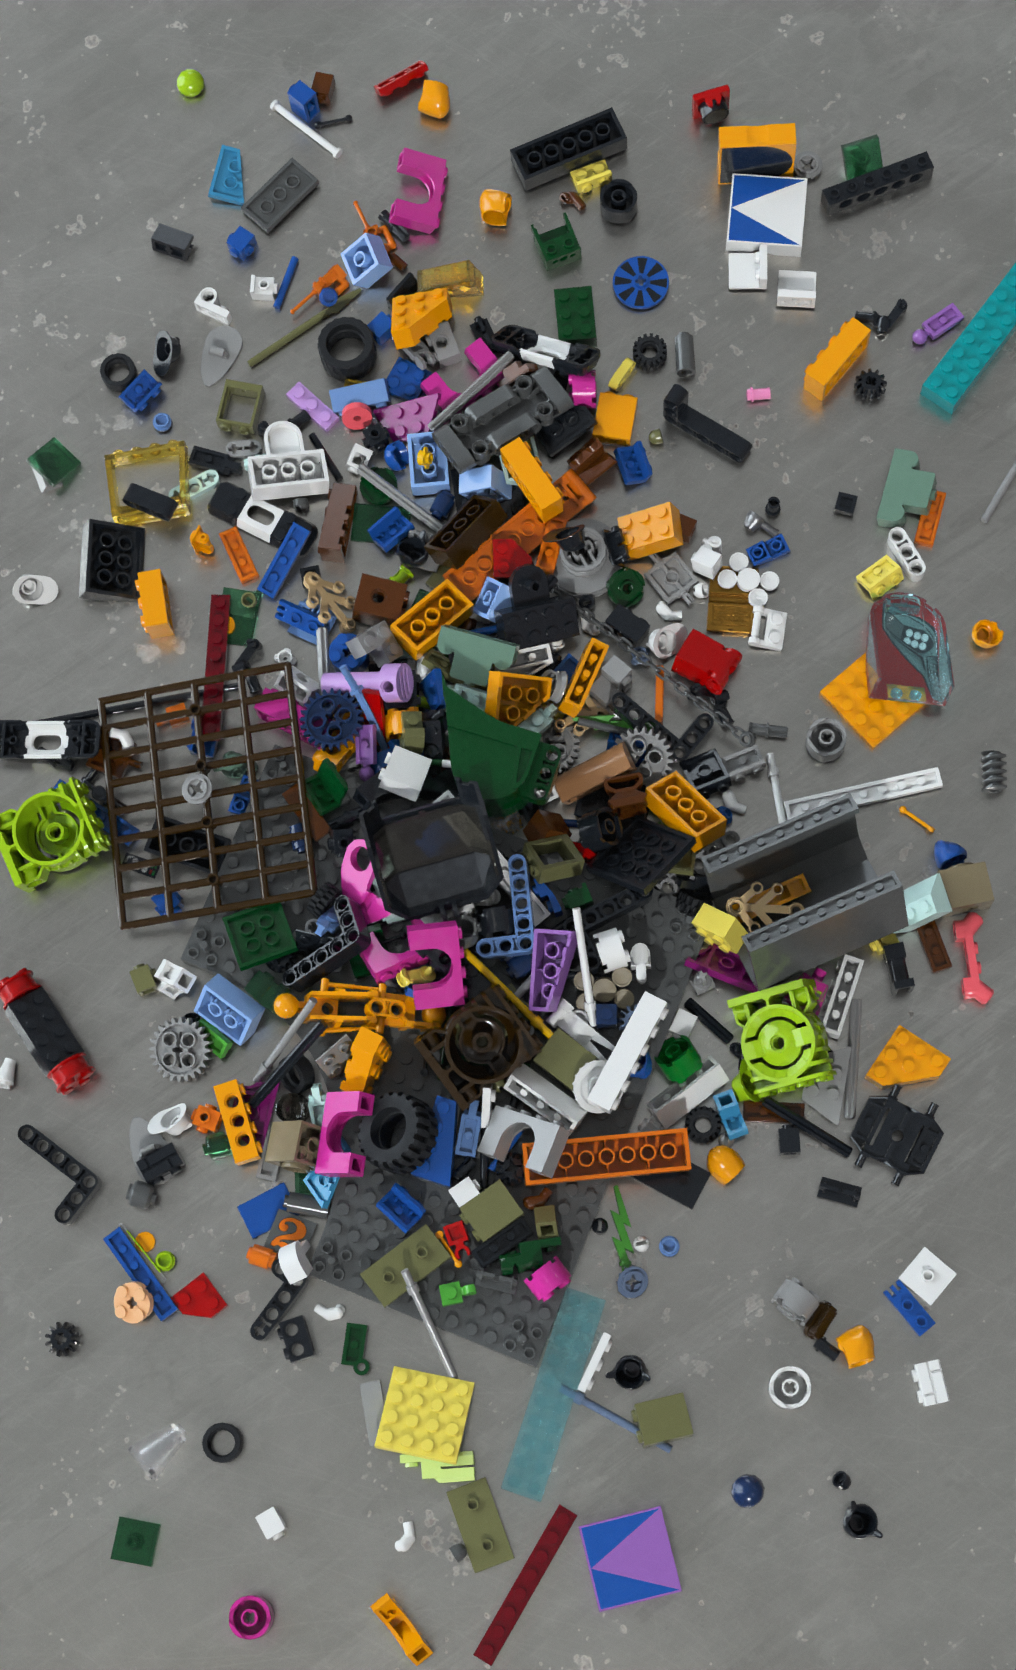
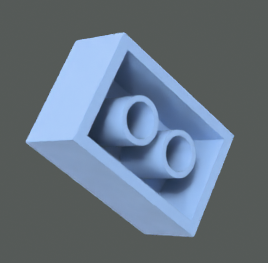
M432 432L407 434L413 496L438 494L442 490L451 493L448 458L435 443ZM424 447H428V450L433 454V462L430 464L429 469L418 465L417 454Z
M218 973L204 985L194 1012L241 1046L254 1035L265 1007Z

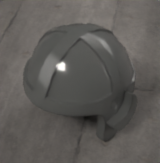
M460 915V918L447 919L448 921L456 920L458 927L461 926L462 939H459V946L467 949L477 943L478 933L482 931L481 922H478L477 918Z

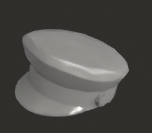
M546 670L541 677L552 678L551 695L547 701L551 700L557 704L565 695L568 675L566 671Z

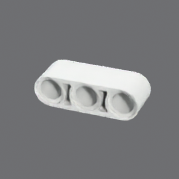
M901 527L891 529L887 543L907 578L912 582L922 580L926 565L906 531ZM899 536L902 540L895 541L892 537ZM909 552L911 556L904 557L902 553ZM918 568L921 572L914 573L911 569Z

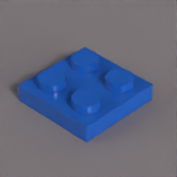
M398 357L386 379L390 395L404 402L420 398L423 390L420 388L421 382L432 375V372L427 369L422 371L416 364Z

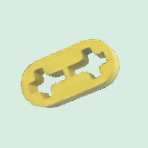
M627 357L610 379L608 387L617 392L634 370L636 362Z

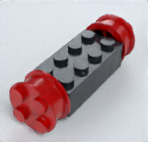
M23 968L16 975L10 978L5 977L0 981V998L4 1003L3 1009L45 1077L53 1079L57 1086V1093L67 1095L77 1085L83 1086L91 1080L89 1077L95 1072V1067L88 1064L85 1059L86 1053L42 985L37 984L33 979V971Z

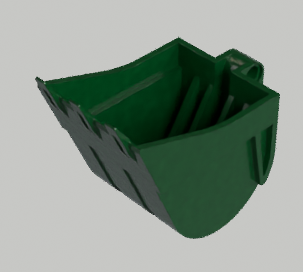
M442 675L453 776L461 778L463 782H469L470 780L478 782L488 817L496 818L511 815L524 808L528 802L537 805L546 804L550 798L562 762L560 749L554 745L544 743L540 733L504 723L488 715L448 688ZM552 753L558 756L555 760H549L547 757ZM544 772L552 774L548 779H543L541 775ZM539 790L545 792V795L541 798L535 796V793Z

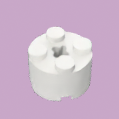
M615 927L593 934L594 939L598 938L595 946L601 960V965H606L607 967L603 969L604 973L628 966L627 962H631L628 950H624L622 943L625 942L622 930L617 931Z
M794 1366L778 1369L769 1381L768 1391L770 1398L777 1406L783 1409L792 1410L801 1407L807 1402L811 1394V1382L808 1375L802 1369ZM785 1383H787L788 1385L793 1383V1389L795 1390V1392L793 1393L790 1391L789 1393H787L785 1391Z

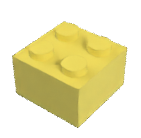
M703 903L692 921L696 932L705 937L704 942L709 945L714 943L726 953L731 951L737 954L743 945L741 936L748 934L736 917L706 903Z

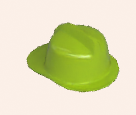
M743 1058L740 1063V1071L732 1080L734 1095L737 1102L747 1100L758 1102L761 1098L753 1093L756 1090L755 1084L750 1081L753 1076L751 1071H748L747 1067L749 1066Z

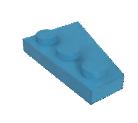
M226 145L221 146L208 197L240 206L244 205L240 149Z
M341 1136L342 1150L344 1153L351 1152V1148ZM310 1171L303 1181L321 1208L328 1209L340 1177H327L315 1174V1171Z

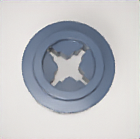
M634 1265L629 1268L624 1267V1271L618 1273L619 1278L616 1281L617 1290L624 1297L636 1298L646 1290L648 1276L641 1267ZM633 1276V1278L638 1281L633 1282L632 1286H630V1284L627 1283V1281L631 1280V1277Z

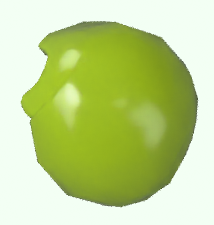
M194 69L182 71L177 78L179 92L185 97L199 95L204 89L203 76Z

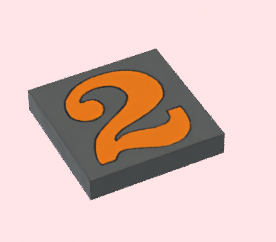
M279 1209L264 1247L279 1253L280 1248L297 1240L302 1242L307 1239L310 1243L317 1223Z

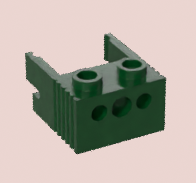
M566 212L563 213L564 226L538 234L534 224L531 225L535 245L547 272L582 259L581 247Z

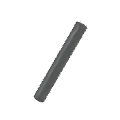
M579 717L577 725L619 735L624 732L627 735V728Z

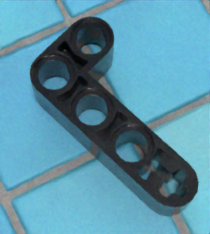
M279 1259L273 1262L271 1270L284 1283L250 1328L251 1336L258 1341H265L272 1335L308 1285L307 1277L303 1279V1283L300 1286L290 1285L284 1273L278 1274L277 1267L280 1265ZM289 1292L291 1296L290 1301L282 1303L281 1295ZM272 1309L278 1311V1316L275 1320H270L268 1317V1313ZM263 1319L272 1325L270 1327L268 1325L264 1327L266 1323L262 1322ZM258 1327L263 1328L264 1335H258Z

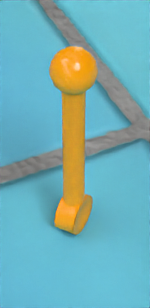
M905 806L899 808L900 813L907 814L933 833L935 831L934 827L913 815Z
M437 1231L435 1236L441 1240L454 1260L455 1267H462V1261L455 1257V1254L444 1239L443 1232Z

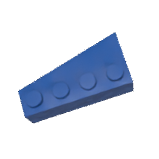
M437 1095L433 1106L434 1117L437 1118L438 1126H436L438 1137L435 1138L437 1143L435 1148L433 1147L431 1150V1156L424 1160L425 1163L421 1167L416 1166L417 1169L412 1171L411 1174L415 1177L452 1188L458 1104L456 1101Z

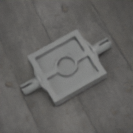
M674 552L662 559L657 553L648 555L655 564L644 576L667 605L681 597L688 606L691 605L695 600L688 592L699 583V580L679 555Z

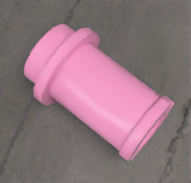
M750 387V389L746 390L747 401L770 400V387L758 389Z

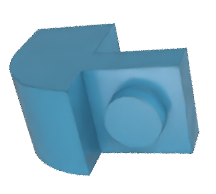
M732 1089L713 1095L718 1115L721 1118V1123L729 1140L749 1134Z

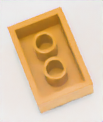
M671 502L617 518L618 526L622 529L625 540L620 543V546L626 544L630 555L629 560L631 561L683 545L680 512Z
M155 569L138 572V579L135 580V585L140 593L138 605L143 613V616H140L142 627H144L146 633H149L151 639L174 635L167 581L162 571Z

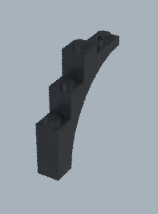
M446 768L436 777H433L428 770L418 798L435 801L447 790L454 797H458L459 792L452 769ZM380 771L356 788L353 799L364 810H368L371 807V802L375 798L377 805L389 800L404 798L379 788L381 780L378 779ZM467 812L473 820L480 821L478 814Z

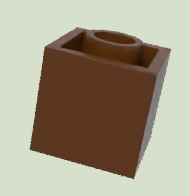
M539 809L522 830L528 842L567 834L569 837L572 835L561 814Z

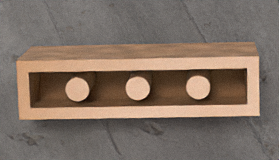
M623 741L558 775L554 784L562 803L569 805L604 787L603 782L605 779L630 774L637 770Z

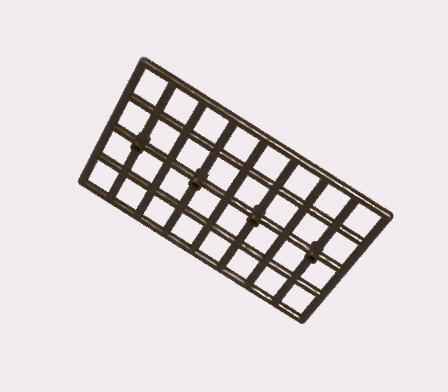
M289 661L98 698L97 704L99 724L101 726V745L118 920L121 930L302 899L316 894L318 890L292 665ZM284 670L286 690L247 697L245 677ZM237 679L239 699L200 706L199 686ZM191 689L192 704L189 709L154 715L152 695ZM144 697L146 717L107 724L105 704ZM288 698L290 718L250 725L248 705ZM240 707L242 727L203 734L202 718L205 713ZM189 716L194 717L196 736L160 743L156 742L155 723ZM147 725L149 745L110 752L108 732H110L111 728L127 729ZM291 726L293 746L253 753L251 733ZM239 735L244 736L246 755L206 762L204 742ZM192 744L197 745L198 760L195 765L159 771L157 751ZM150 752L152 773L113 780L112 759ZM294 754L295 775L263 781L256 780L254 761ZM247 763L249 783L212 790L211 797L206 800V803H203L204 817L201 821L165 827L163 807L188 802L184 799L183 795L162 799L160 779L195 772L208 777L211 769ZM153 781L154 801L115 807V787ZM297 782L300 803L260 810L258 789ZM250 791L252 812L212 819L210 798ZM150 809L156 810L157 829L118 836L116 816ZM301 811L302 832L263 838L261 818ZM253 819L255 840L215 847L214 830L217 826ZM206 829L208 849L168 856L166 835ZM158 837L159 858L121 864L119 844ZM304 839L306 860L266 867L264 846ZM256 848L258 869L218 875L216 855ZM209 857L210 874L207 878L171 884L169 864ZM161 865L163 886L124 893L122 872ZM307 868L310 889L269 896L267 875ZM259 877L262 898L222 905L220 887L223 883ZM212 885L214 906L174 913L172 892ZM164 894L166 915L127 922L125 901Z

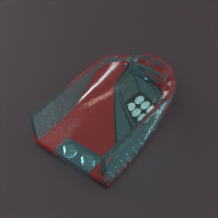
M894 592L883 595L881 599L877 602L875 601L868 615L866 641V676L869 698L939 706L946 705L955 687L946 624L939 610L929 606L924 598L910 593Z

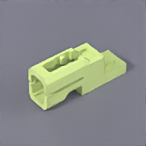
M474 1451L459 1452L457 1465L406 1454L400 1455V1463H405V1467H418V1462H421L422 1479L434 1478L438 1483L476 1481L475 1467L442 1469V1467L475 1465Z

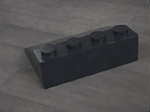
M89 519L83 525L79 598L95 601H138L140 593L136 589L135 580L138 579L137 573L142 572L145 528Z

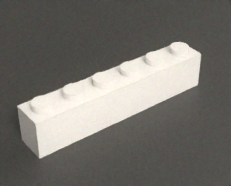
M646 991L644 992L587 1098L589 1104L608 1114L612 1110L616 1111L621 1102L619 1096L622 1091H627L631 1083L628 1081L631 1074L635 1075L640 1066L638 1061L641 1055L645 1056L649 1050L650 1045H648L650 1038H655L659 1031L657 1025L660 1019L664 1021L669 1012L666 1001Z

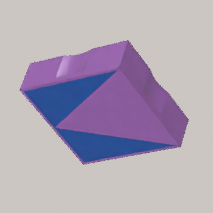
M661 1506L579 1526L599 1612L682 1591Z

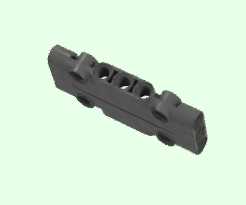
M543 366L529 376L521 375L516 378L515 385L512 387L508 384L503 385L474 402L465 409L464 414H455L451 418V423L432 432V437L458 473L463 474L478 464H487L490 457L494 454L497 456L501 455L500 449L518 437L523 442L540 431L542 426L551 425L554 422V418L573 408L574 404L571 397L547 367Z

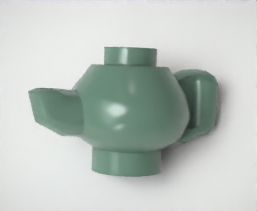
M229 751L224 754L223 759L242 756V754ZM254 761V762H255V771H257L258 765H257L256 761ZM247 763L216 768L213 771H222L226 777L238 779L247 771Z

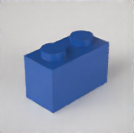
M301 80L291 85L287 94L292 112L306 123H309L320 112L316 92Z

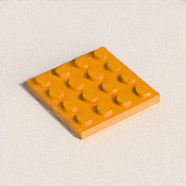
M866 652L820 691V695L872 750L926 704L924 689L886 685L888 700L869 698L866 676Z

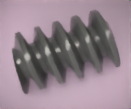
M995 750L982 751L981 755L984 757L981 758L983 763L981 769L984 771L982 778L985 779L982 781V786H984L982 792L987 794L1000 793L1002 789L1007 788V785L1001 784V782L1007 780V777L1001 776V774L1007 772L1006 769L1001 768V766L1007 765V762L1001 761L1002 758L1006 757V754Z

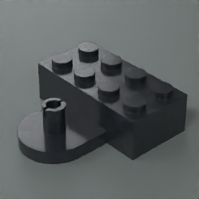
M524 564L517 567L509 579L512 607L494 611L498 639L519 644V650L580 635L574 597L567 594L550 597L547 576L541 568L532 564Z

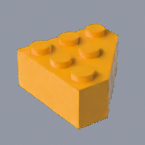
M436 288L431 291L417 292L405 296L400 295L392 298L391 334L396 350L416 346L420 343L421 337L425 334L429 336L439 328L438 324L443 320L448 321L452 317V303L447 288Z
M489 671L485 713L504 723L513 726L519 725L523 720L532 715L539 705L545 703L550 698L552 678Z
M899 1025L864 1079L881 1090L893 1087L894 1083L904 1086L936 1080L940 1077L951 1058Z
M361 1026L351 1046L350 1051L353 1057L347 1060L344 1071L346 1081L343 1080L340 1085L342 1092L362 1091L372 1094L374 1089L372 1086L375 1080L378 1081L383 1072L381 1068L384 1062H388L392 1055V1048L383 1036Z

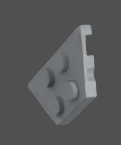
M852 1047L828 1053L829 1057L833 1058L834 1063H831L832 1069L836 1070L837 1075L833 1076L834 1080L815 1082V1085L804 1087L801 1099L836 1125H839Z

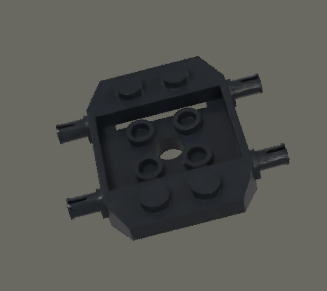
M894 1083L888 1096H869L850 1134V1138L860 1150V1154L854 1163L855 1165L862 1168L866 1158L870 1156L896 1169V1174L891 1183L899 1186L904 1176L925 1173L944 1133L934 1120V1115L939 1105L931 1102L927 1112L923 1114L897 1101V1096L902 1087ZM887 1108H889L890 1111H889V1113H888V1115H887V1117H886V1119H885V1121H884V1123H883V1125H882V1127H881V1129H880V1131H879V1133H878V1135H877V1137H876V1139H875L873 1145H870V1142H871V1140H872V1138H873V1136H874V1134H875V1132H876V1130H877V1128H878V1126H879V1124H880V1122H881V1120H882V1118H883V1116H884V1114H885ZM922 1125H923V1128H922V1130H921V1132H920V1134H919V1136H918V1138H917V1140H916V1142H915V1144H914V1146H913V1148H912V1150H911V1152H910V1154H909V1156H908L906 1162H904L905 1159H906V1157H907V1155H908V1153H909V1151H910V1149H911V1147H912V1145H913V1143H914V1141H915V1139H916V1137H917V1135H918V1133H919V1131H920V1129H921V1127H922ZM895 1130H900L903 1133V1138L900 1141L892 1139V1133Z

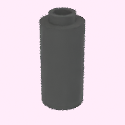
M680 332L674 338L677 375L686 377L696 373L693 336L688 332Z
M290 1192L289 1195H285L283 1207L287 1208L286 1212L327 1219L328 1209L321 1208L313 1195Z

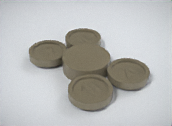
M627 967L615 969L612 972V979L600 977L595 981L592 973H590L593 999L595 1001L609 1002L614 998L615 1004L621 1009H627V1006L631 1007L633 1005L634 994L631 990L622 988L616 992V985L625 987L632 981L630 969ZM578 971L574 976V985L577 989L584 991L582 973ZM583 992L578 995L576 1006L579 1010L585 1011V994Z

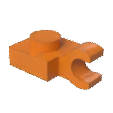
M183 702L165 709L169 713L184 710L186 707ZM189 717L158 722L156 725L160 727L170 723L171 727L174 728L189 723L190 719Z

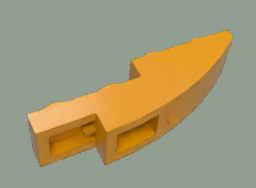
M802 873L782 882L783 893L776 895L767 904L783 905L811 892L804 874ZM776 885L774 887L775 892H779L781 890V886ZM771 888L754 895L747 903L755 904ZM738 903L732 905V909L737 910L739 908ZM745 911L751 919L757 917L755 912ZM739 916L736 917L740 923L744 922Z

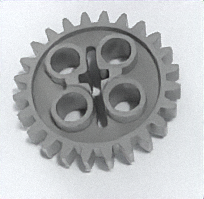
M553 721L551 727L542 733L544 743L554 745L564 753L561 755L562 762L558 771L559 774H562L561 769L569 770L568 764L574 766L573 759H578L577 752H580V746H578L580 745V740L577 739L578 736L574 735L573 726H567L563 732H556L554 730L555 721ZM557 724L559 728L563 727L562 724ZM556 734L561 735L559 738H553ZM552 753L547 758L555 760L558 756ZM544 772L543 776L546 777L547 773L550 772Z
M636 726L634 732L630 728L627 730V735L622 732L620 735L621 739L617 738L615 742L616 744L625 742L634 764L637 763L648 745H653L637 770L632 772H640L643 775L642 786L648 787L651 783L653 784L670 774L667 770L673 769V766L669 763L675 761L674 758L670 757L674 754V751L668 750L672 745L671 743L665 744L667 736L660 738L661 731L654 734V727L647 731L646 726H644L642 731H640L639 727ZM635 741H642L644 748H638ZM651 752H658L661 758L654 759ZM646 767L650 771V774H643L641 772V768Z
M175 1017L171 1021H164L165 1026H158L161 1032L156 1031L153 1033L157 1038L150 1040L155 1044L154 1047L149 1048L154 1051L150 1058H156L153 1066L159 1065L160 1067L157 1072L164 1071L163 1077L170 1076V1081L177 1079L178 1082H183L185 1079L187 1082L191 1081V1077L196 1079L198 1078L197 1073H205L202 1067H209L206 1060H212L208 1052H212L214 1049L208 1048V1045L212 1044L213 1041H207L206 1039L210 1033L204 1034L203 1031L206 1027L198 1028L199 1021H195L192 1024V1018L185 1020V1017H179L178 1020ZM171 1034L175 1037L173 1044L169 1039ZM190 1035H192L194 1039L192 1045L188 1041V1037ZM171 1054L174 1057L173 1064H171L169 1061V1056ZM189 1055L193 1057L192 1065L188 1062Z

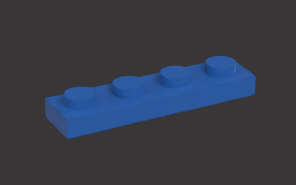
M293 522L257 590L273 599L276 598L310 536V530Z

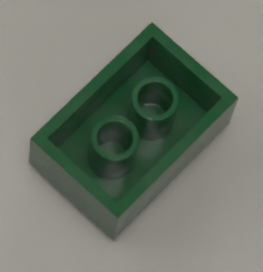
M592 286L554 289L558 340L573 345L578 342L597 347Z

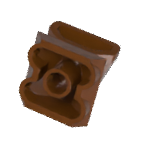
M596 436L587 441L581 449L576 451L567 460L571 468L587 486L618 462L615 457L604 451L603 444Z
M640 772L607 778L603 782L604 789L610 798L607 807L611 808L613 815H618L620 820L634 818L636 815L642 816L647 813V793L640 791L643 784V775Z

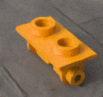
M200 525L191 533L190 543L196 555L200 552L211 554L214 551V546L209 540V535L203 532Z

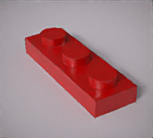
M420 60L373 87L380 96H388L393 93L394 89L408 85L410 80L424 76V72L429 70L428 66Z

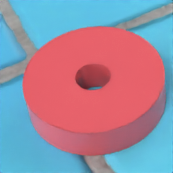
M350 403L342 410V422L346 427L353 430L364 429L372 422V410L365 403Z

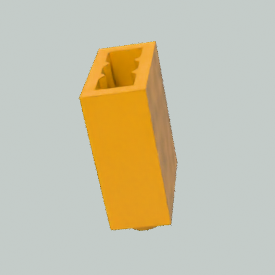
M610 391L600 392L595 417L598 424L593 428L592 437L596 436L601 443L630 446L638 398L630 394L616 395Z

